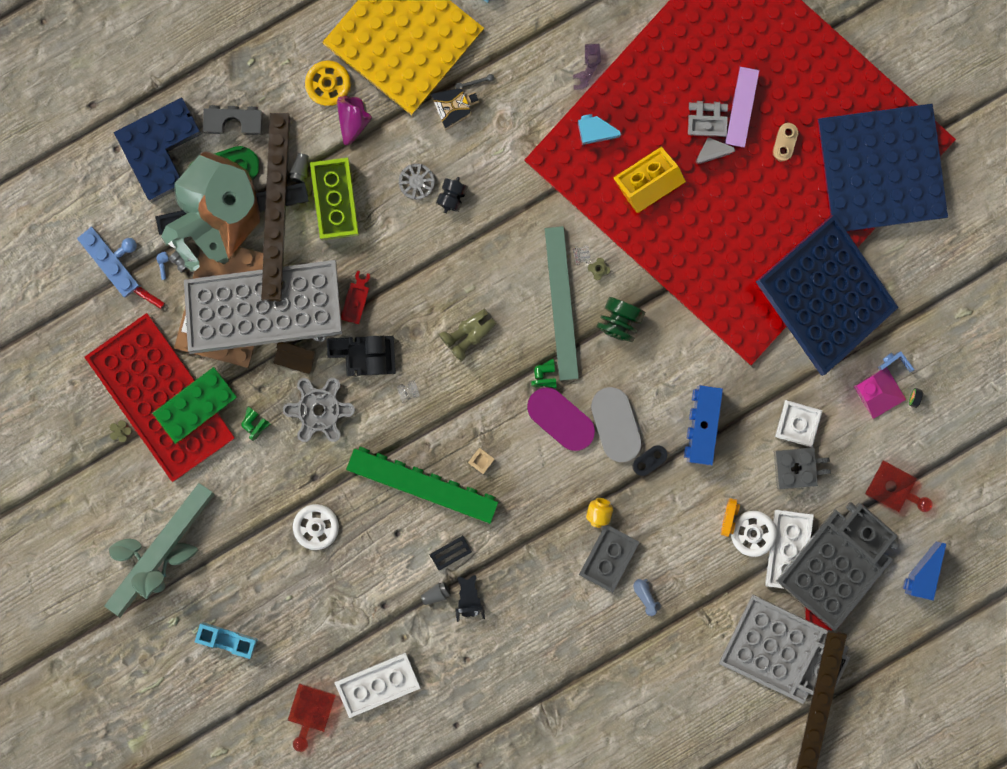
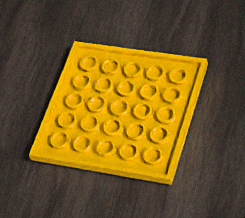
M358 0L323 40V44L412 116L482 33L484 27L450 0Z

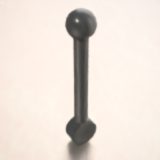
M489 74L487 77L463 84L457 83L455 87L456 89H463V87L484 81H493L494 75Z

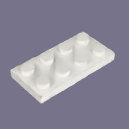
M782 510L774 511L773 523L776 527V541L769 551L765 586L783 588L776 580L811 539L813 514Z
M406 652L335 682L349 718L421 688Z

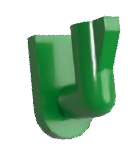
M554 359L549 360L543 365L535 366L534 374L537 380L531 382L532 387L546 386L557 388L556 378L544 379L543 373L555 372Z
M248 406L241 426L248 433H251L249 439L254 441L271 424L262 418L256 427L253 426L252 422L259 414Z

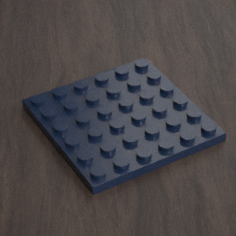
M933 104L818 119L830 215H835L846 231L948 218Z
M835 215L826 219L756 281L821 376L826 375L899 308Z

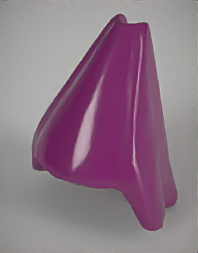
M339 96L337 106L344 145H351L369 124L372 116L365 112L362 99Z

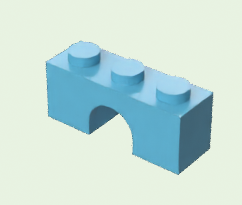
M202 622L199 625L195 643L212 648H221L232 652L231 654L251 659L258 639Z

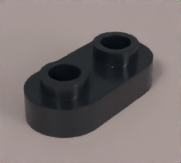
M660 445L651 447L634 460L632 465L633 471L640 476L649 474L666 461V449ZM656 451L661 453V457L658 459L654 457ZM639 463H645L646 467L644 470L639 469Z

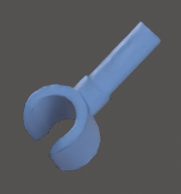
M162 252L156 257L160 267L161 280L166 279L164 263L169 261L166 252Z

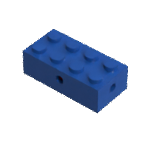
M699 385L697 389H693L692 401H695L694 408L690 409L689 414L692 426L688 427L686 437L690 441L689 446H685L684 458H687V462L713 465L723 388ZM701 422H704V423H705V427H704V428H701V426H700Z

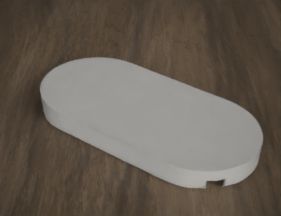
M613 387L604 388L598 391L592 400L591 410L606 455L614 461L627 462L635 458L641 448V438L625 393Z

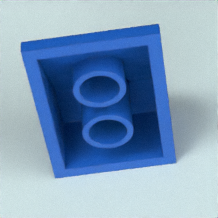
M936 541L910 572L908 578H905L903 589H905L906 594L934 601L946 543Z

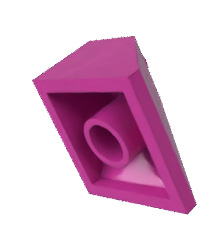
M887 367L854 385L856 392L872 419L906 400Z

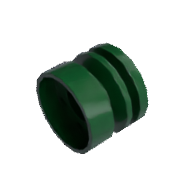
M609 297L604 309L610 312L611 315L610 317L605 315L600 317V319L607 322V325L598 322L596 327L610 337L620 341L633 342L635 337L629 335L628 331L637 334L638 330L632 327L631 324L632 322L641 324L646 312L624 301Z

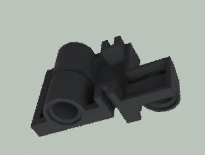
M394 335L355 337V342H353V337L327 338V358L346 357L347 376H355V371L357 376L396 374Z

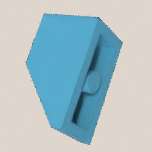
M592 114L581 116V120H578L582 145L619 138L621 135L619 130L598 116L593 117Z

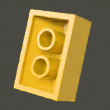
M662 147L614 177L615 182L637 213L686 182L678 165Z

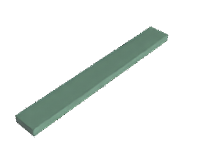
M564 226L544 228L559 381L579 379Z
M200 483L197 484L104 607L121 618L138 595L131 583L133 576L140 572L157 571L215 494Z

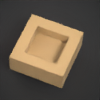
M479 447L468 463L484 474L494 461V458Z

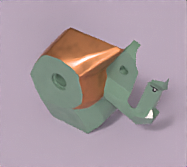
M209 152L201 153L174 185L175 199L178 206L187 214L166 225L161 238L166 246L170 245L185 261L184 266L192 272L196 271L200 266L197 258L185 244V237L191 236L209 259L223 263V265L229 262L230 256L260 223L257 196L249 172L227 158Z

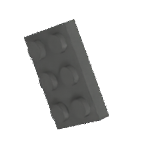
M609 525L604 526L579 575L613 593L639 541Z

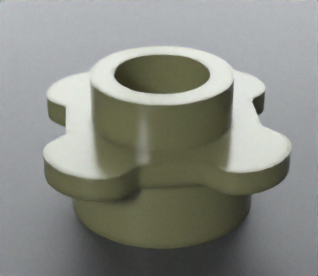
M597 258L595 263L588 265V271L592 272L595 280H600L603 275L610 273V268L605 265L603 258Z

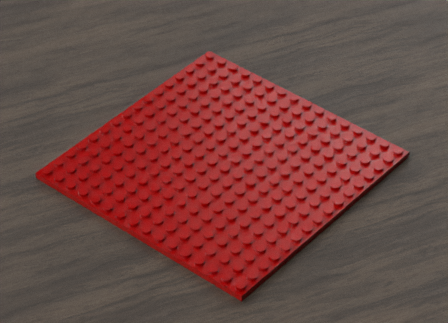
M669 0L524 159V162L751 366L786 328L785 323L756 281L831 216L818 119L917 106L918 104L802 0ZM740 67L759 70L745 147L726 144V137L688 135V116L696 115V110H689V102L697 103V101H703V103L714 104V102H720V104H728L727 112L720 111V116L727 117L728 130ZM703 111V116L714 115L713 111ZM592 114L593 117L598 116L619 130L621 135L619 138L582 145L578 120H581V116ZM935 121L941 156L956 139ZM792 123L798 130L792 156L786 161H778L773 155L778 130L783 124ZM785 130L787 136L792 134L791 130ZM707 138L734 147L735 152L733 154L696 164V159ZM662 147L678 165L686 182L637 213L615 182L614 177ZM780 148V153L786 154L787 150ZM875 228L846 232L858 248Z

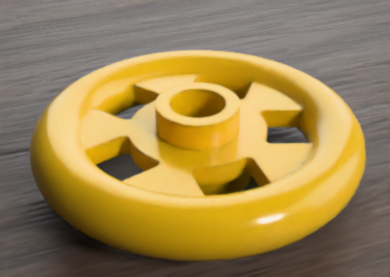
M326 60L316 63L310 68L305 78V88L308 96L314 102L323 106L336 105L338 97L347 96L350 91L351 80L349 73L341 64L335 61ZM326 68L334 69V74H325ZM316 73L321 75L318 83L313 81ZM342 77L343 85L338 86L336 78ZM330 80L332 82L331 86L326 87L324 85L325 81ZM318 87L324 92L321 97L315 92ZM336 90L338 95L330 98L329 93Z

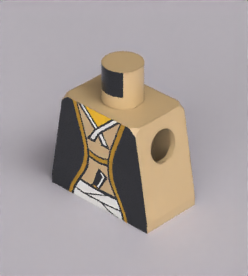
M462 88L431 94L445 131L471 116L472 113L469 106L479 103L476 92L465 96Z

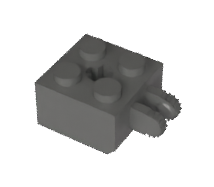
M814 448L773 451L777 489L818 486L817 475L831 474V469L816 470V463L830 462V458H815ZM794 463L800 466L797 474H794L795 471H791V467L795 465Z

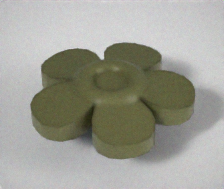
M120 420L118 425L116 423L110 425V430L115 431L110 434L112 440L119 439L120 442H125L127 440L126 435L131 434V428L126 427V422Z

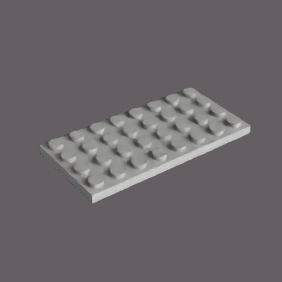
M336 260L283 267L282 301L261 300L263 270L184 280L189 354L342 334Z

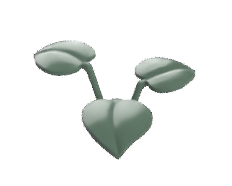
M123 539L114 543L109 548V554L116 561H126L132 558L133 555L139 561L141 557L137 551L142 546L135 539ZM177 543L164 560L162 572L157 569V571L137 573L131 580L133 588L145 599H148L152 592L158 593L165 589L164 577H166L167 563L169 562L171 565L182 564L198 552V548L186 543Z

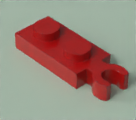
M357 271L355 274L357 283H350L341 315V320L358 325L360 324L370 289L365 287V283L370 280V274L367 273L366 278L362 280L359 278L360 271Z

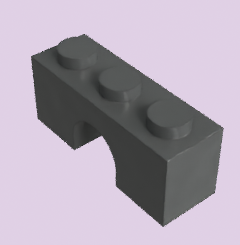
M209 105V108H204L203 132L205 134H224L225 124L229 120L236 119L241 122V133L243 135H262L263 112L258 110V107L249 106L247 110L239 109V106H228V109H220V106Z

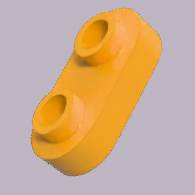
M729 498L721 528L722 536L729 537V534L734 533L736 523L733 522L734 515H738L740 504H737V499Z

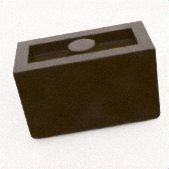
M284 342L277 343L274 364L310 374L316 352Z

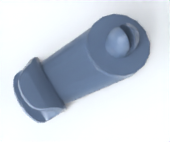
M637 579L633 585L634 591L645 605L646 614L653 616L657 613V610L661 609V604L654 601L648 586L649 581L647 579Z

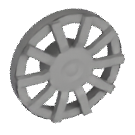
M408 165L399 176L400 190L410 199H423L434 188L433 173L425 165ZM412 167H418L417 174L414 173ZM421 168L426 170L422 175H420ZM410 169L412 176L407 175L405 172ZM429 173L431 178L424 179L423 177ZM402 177H407L409 181H402ZM431 181V187L425 185L424 182ZM402 184H410V186L404 190ZM411 188H413L412 196H411L410 194L406 193V192H408ZM421 188L428 189V192L424 194ZM419 189L421 196H415L416 190Z

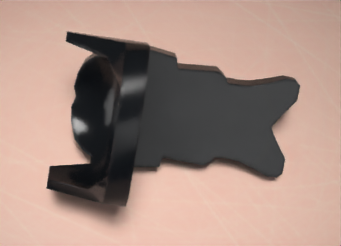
M472 575L469 579L457 578L461 587L459 591L460 600L458 607L455 608L457 622L460 621V614L463 617H474L481 612L482 619H485L484 605H481L477 589L475 588L476 575Z

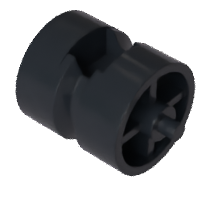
M457 177L456 180L445 178L442 185L444 192L439 194L436 204L443 207V213L447 214L450 210L459 212L462 205L460 198L466 195L468 186L460 182V177Z

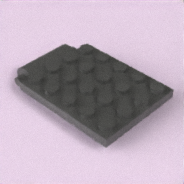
M852 502L847 504L846 508L850 512L846 517L834 509L776 580L778 584L832 631L837 630L892 562L893 559L885 553L890 546L895 550L899 546L895 541L898 535L860 502L856 505Z

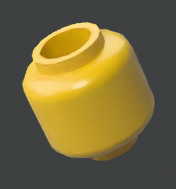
M596 498V500L590 502L586 518L596 528L606 526L611 521L613 506L607 499Z

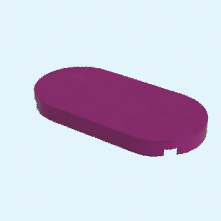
M541 388L530 396L527 403L530 418L563 447L572 451H579L591 444L595 434L592 421L557 390Z

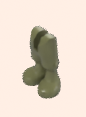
M485 308L467 320L461 321L458 326L459 329L455 332L447 333L442 331L439 334L448 348L452 347L461 337L468 334L464 341L451 349L453 355L460 362L465 360V352L468 347L479 344L481 339L497 324L493 318L482 326L479 324L489 314Z

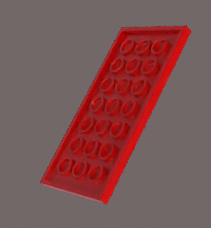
M148 313L84 356L171 482L176 481L235 439V436L221 416L216 413L175 444L152 414L195 380Z

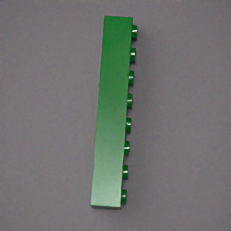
M359 446V449H353L346 468L347 471L489 524L491 523L498 501H495V496L487 493L484 496L477 494L478 490L468 486L467 489L460 488V483L449 480L448 483L441 480V476L433 473L430 476L423 474V469L414 466L413 469L405 467L406 463L396 459L394 463L387 460L388 456L380 453L374 456L369 454V449Z

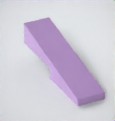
M740 67L725 140L726 144L745 147L759 70Z

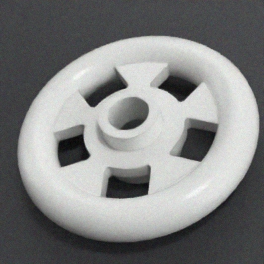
M320 504L304 507L297 513L293 522L295 538L302 546L310 550H321L330 546L335 541L339 531L338 519L334 512ZM312 512H320L321 518H312ZM303 518L309 520L306 528L301 526ZM329 519L331 528L326 529L324 520ZM313 524L319 525L318 531L312 529ZM306 532L313 536L310 541L304 537ZM325 533L327 538L320 542L318 536Z
M748 511L741 514L735 520V529L731 537L734 546L739 552L746 556L758 557L770 551L776 541V527L769 516L759 511ZM749 519H757V524L749 525ZM766 524L769 532L764 534L761 526ZM740 526L746 527L744 536L739 535ZM753 530L757 531L756 537H752L751 532ZM763 538L766 544L760 548L757 543ZM745 540L752 543L750 548L743 545Z

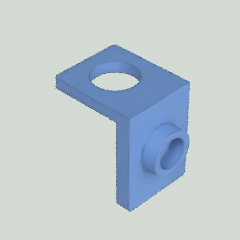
M901 351L895 355L890 353L883 358L884 363L878 366L879 370H883L899 358L909 372L914 371V368Z

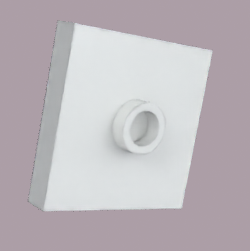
M785 400L775 437L813 447L823 410Z

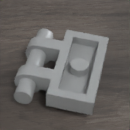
M697 101V103L689 102V110H696V115L688 116V135L727 136V117L720 116V111L727 112L728 104H720V102H714V104L703 103V101ZM703 111H713L714 115L703 116Z

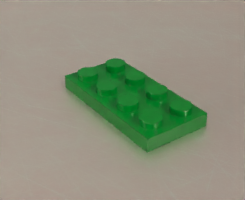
M212 367L152 414L173 442L177 444L234 401L237 396L216 368Z

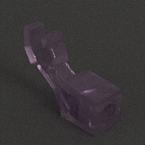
M585 44L584 53L587 68L585 71L573 75V79L581 81L580 85L573 86L574 90H584L588 87V82L598 65L601 64L599 44ZM597 55L596 62L590 64L588 56Z

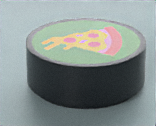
M913 389L909 399V406L917 408L920 405L923 397L921 389Z

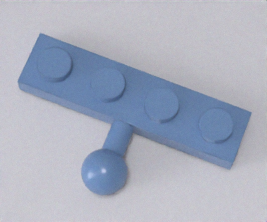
M92 226L77 238L124 298L140 287L119 260L126 252L132 253L136 250L137 243L133 238L124 239L121 244L122 247L114 253Z

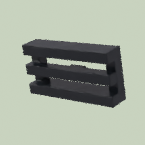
M462 535L429 555L438 571L472 553ZM462 541V545L436 559L435 555ZM463 548H466L467 551L463 552L462 554L456 556L455 558L447 561L442 565L439 564V562L444 560L445 558L451 556L452 554L460 551Z

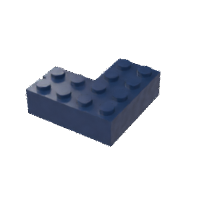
M182 97L113 132L148 201L151 203L174 192L175 182L181 177L168 151L202 134Z

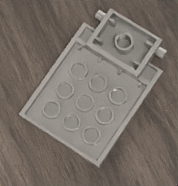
M752 594L719 664L804 704L808 694L813 695L827 629ZM846 645L842 655L836 686L851 658L846 654L849 649Z

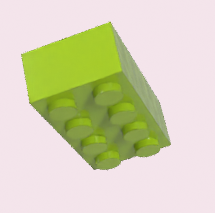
M349 158L310 162L321 241L359 236Z

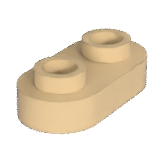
M785 123L778 130L773 148V155L778 161H786L792 156L798 136V130L794 124ZM786 129L791 130L792 134L790 136L785 134ZM780 148H785L787 150L786 154H781Z

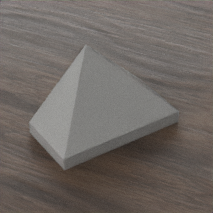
M707 138L696 159V164L733 154L735 152L734 147Z

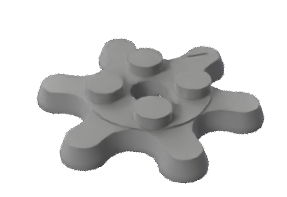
M330 378L322 389H316L312 386L309 379H300L297 387L302 394L301 400L298 403H287L283 407L285 416L297 417L302 422L301 429L297 434L298 439L302 442H307L311 439L314 432L322 431L329 441H338L340 431L336 427L337 419L343 416L350 417L355 412V408L351 403H340L336 399V393L340 388L339 380ZM318 404L322 405L325 409L324 413L320 416L314 413V407Z

